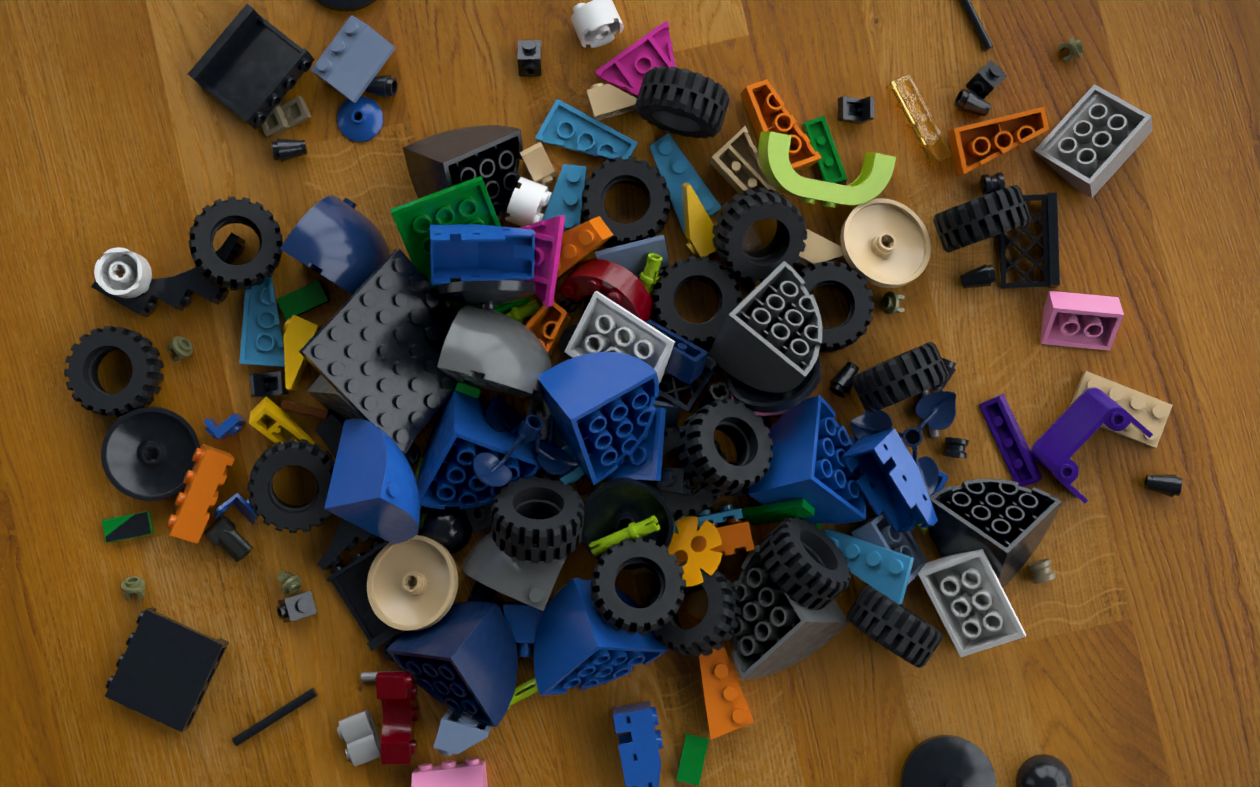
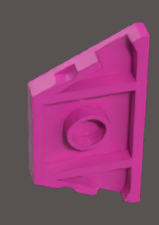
M663 22L595 71V75L619 89L638 97L644 74L653 67L659 68L660 66L676 67L668 22Z
M564 215L555 216L554 218L520 228L531 229L535 232L534 278L516 281L535 283L536 295L543 300L542 304L547 307L553 306L565 222Z

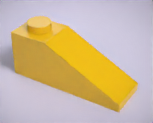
M685 182L681 185L684 233L688 241L685 245L692 256L706 257L717 250L712 240L716 237L712 233L714 224L692 186Z
M292 315L291 319H287L283 331H285L283 335L286 388L296 391L308 364V361L299 351L322 328L295 315Z
M265 397L250 412L249 424L275 444L278 442L284 443L289 439H294V441L304 439L308 440L309 444H315L302 428L268 397Z

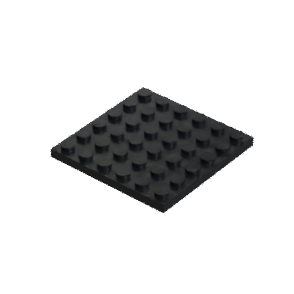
M400 248L395 249L299 352L365 420L372 422L386 432L403 452L450 398L453 389H456L458 381L439 369L437 365L446 336L457 316V312L443 297L439 296V292Z

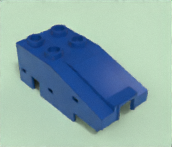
M480 224L430 225L431 285L450 283V279H461V281L531 280V278H534V249H536L534 230Z
M895 428L861 437L841 457L850 473L859 466L863 474L856 480L857 485L875 514L879 516L883 512L895 532L912 531L917 524H922L920 526L921 529L931 527L938 521L919 467Z
M650 701L613 707L616 734L631 731V734L618 736L620 742L618 746L626 787H659L661 771L659 749H663L660 730H655V725H659L656 706L651 707Z

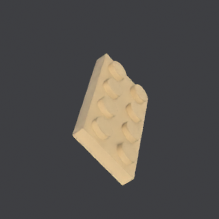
M1083 371L1071 404L1087 388L1095 387L1102 390L1153 435L1150 438L1147 437L1131 423L1121 431H1113L1104 423L1100 427L1151 448H1157L1173 405L1088 371Z

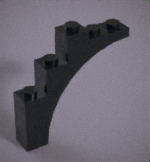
M231 232L223 245L215 253L223 262L232 265L235 258L242 254L245 245H243L245 240ZM196 267L175 276L151 279L148 291L135 298L127 299L112 295L99 286L96 280L92 285V288L145 317H148L149 314L155 311L158 299L183 311L184 308L189 307L192 303L194 292L218 305L229 294L227 287L220 288L214 282H209Z
M331 413L315 431L327 444L336 460L344 422ZM341 518L338 531L329 549L317 565L323 570H327L330 567L334 569L343 560L340 556L346 550L350 552L358 545V538L364 543L369 541V539L373 542L378 536Z

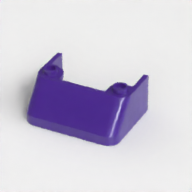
M1095 387L1084 390L1033 443L1031 448L1033 457L1084 504L1088 500L1071 485L1078 477L1079 469L1070 457L1103 423L1113 431H1121L1131 423L1147 437L1150 438L1153 435L1102 390Z

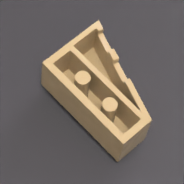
M746 126L711 157L710 164L741 196L744 195V190L752 189L754 192H756L757 188L776 191L762 171L758 151L748 134Z

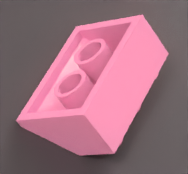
M1049 291L1043 307L1041 344L1110 351L1124 316L1119 297Z
M479 758L465 759V763H456L455 760L442 762L439 766H432V763L420 764L412 772L411 787H488L485 760L479 761Z

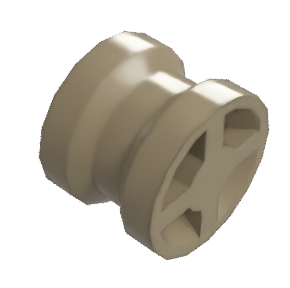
M1049 558L1027 565L1028 570L1033 575V584L1043 583L1056 578L1055 572L1051 571V561Z

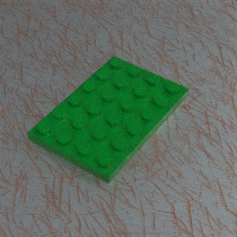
M482 176L390 209L412 263L430 283V225L480 224L501 227ZM450 279V282L461 281V279ZM433 285V287L439 292V285ZM529 297L511 303L495 305V311L501 313L530 302ZM444 298L457 314L467 305Z

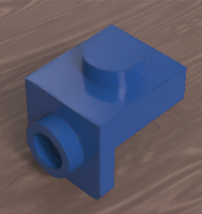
M232 414L221 425H218L214 419L210 418L203 422L207 425L205 429L214 439L216 437L218 439H226L229 435L232 437L242 430L241 425L246 421L240 414Z

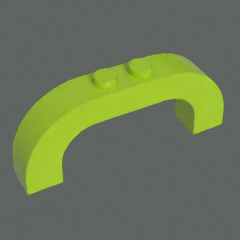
M772 131L760 133L758 155L765 177L779 191L787 195L801 197V202L815 204V200L822 201L821 206L835 208L836 204H863L877 197L887 186L893 174L896 157L880 153H865L861 173L854 182L848 185L805 178L794 171L789 161V148L792 136Z

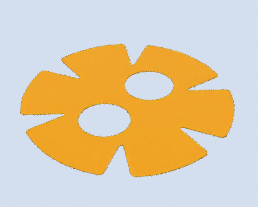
M695 516L681 518L676 521L679 534L673 532V537L667 551L670 555L679 550L687 553L688 561L682 566L684 570L682 577L686 580V587L704 582L700 568L712 576L722 558L721 552L710 550L722 545L718 530L712 523L705 520L697 531L699 518ZM696 536H703L706 539V547L702 552H695L691 548V541Z

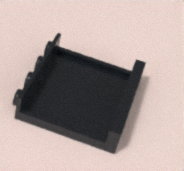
M246 4L188 75L256 130L266 121L270 112L279 106L286 93L295 87L301 75L310 69L315 59L305 48L302 49L260 16L254 8Z
M383 539L373 543L370 546L372 550L364 554L361 551L350 558L352 563L346 567L341 564L331 570L332 576L327 578L328 582L332 581L369 640L367 645L371 651L403 631L392 628L381 621L374 613L367 595V578L372 562L377 554L390 543L388 541L384 542Z
M154 607L142 611L137 618V629L135 633L132 632L126 642L128 648L116 663L118 669L106 684V689L108 690L105 697L183 732L190 727L229 642L222 638L216 640L155 612L156 608Z

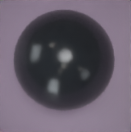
M445 506V509L426 507L421 512L419 536L437 541L450 554L459 552L468 544L473 529L464 509H459V506Z
M1040 754L1030 757L1021 765L1016 776V787H1073V779L1070 770L1060 759L1052 755Z

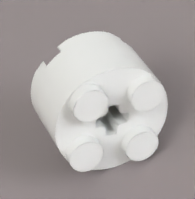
M593 0L586 4L579 3L573 7L574 13L571 16V23L581 45L585 48L586 44H590L591 48L603 46L615 39L614 34L617 31L621 34L624 29V25L612 0Z
M521 177L518 182L522 183L520 189L516 187L514 189L506 212L511 215L505 217V221L524 227L542 221L544 216L541 213L542 208L548 205L552 192L548 191L547 186Z
M120 247L109 249L95 264L94 274L96 282L112 295L127 299L135 298L149 289L152 278L151 267L146 258L131 250Z

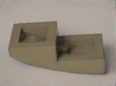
M297 96L284 105L275 107L261 126L266 137H271L311 119L312 116L304 98Z

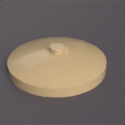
M876 198L859 204L847 216L841 229V248L847 263L852 269L854 268L859 272L858 276L865 278L867 282L883 288L905 286L915 280L925 270L929 262L931 243L928 231L916 213L900 202Z
M419 535L402 543L387 544L372 562L367 578V595L374 613L388 626L403 631L423 630L440 621L450 610L458 589V571L449 551L437 541Z

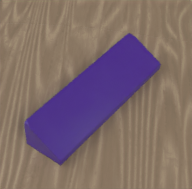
M1000 394L979 404L1013 480L1018 482V486L1021 487L1040 481L1042 474L1005 395Z

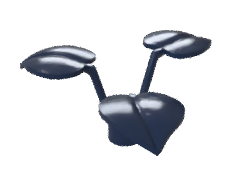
M937 391L922 397L917 403L915 411L917 416L924 420L918 428L911 427L903 433H898L905 446L912 447L913 459L919 467L929 497L937 486L938 467L931 457L917 458V445L922 441L921 430L926 423L934 430L946 429L953 423L956 415V394L950 391ZM877 410L872 413H863L853 419L850 425L854 435L859 440L864 436L890 430L893 423L891 417L886 412Z
M500 394L491 400L485 414L489 426L501 433L508 431V433L512 434L518 431L519 438L501 461L491 453H480L475 457L473 470L476 477L482 483L490 487H502L510 481L512 472L503 464L521 442L529 443L535 440L534 451L538 453L536 461L549 474L561 475L579 464L557 445L548 441L540 442L542 437L540 431L544 424L538 416L528 415L525 419H522L521 415L506 403Z

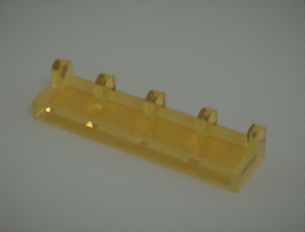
M911 75L894 80L885 87L887 92L892 91L898 101V104L895 105L896 109H902L909 122L906 125L907 130L912 128L920 143L916 146L917 149H923L929 160L926 163L927 168L951 157L952 153Z

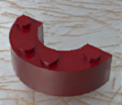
M588 259L577 264L557 292L578 303L582 297L593 295L595 291H598L644 322L650 320L653 315L652 300L643 283L623 266L604 259Z
M378 672L375 679L377 699H381L383 713L380 742L382 765L411 764L412 755L417 754V740H414L415 721L419 720V708L415 707L414 700H417L418 696L417 685L413 686V675H410L409 672Z

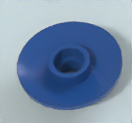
M360 96L356 103L348 99L338 111V127L343 135L352 141H369L382 128V110L374 100L368 97ZM356 114H362L361 120H355Z

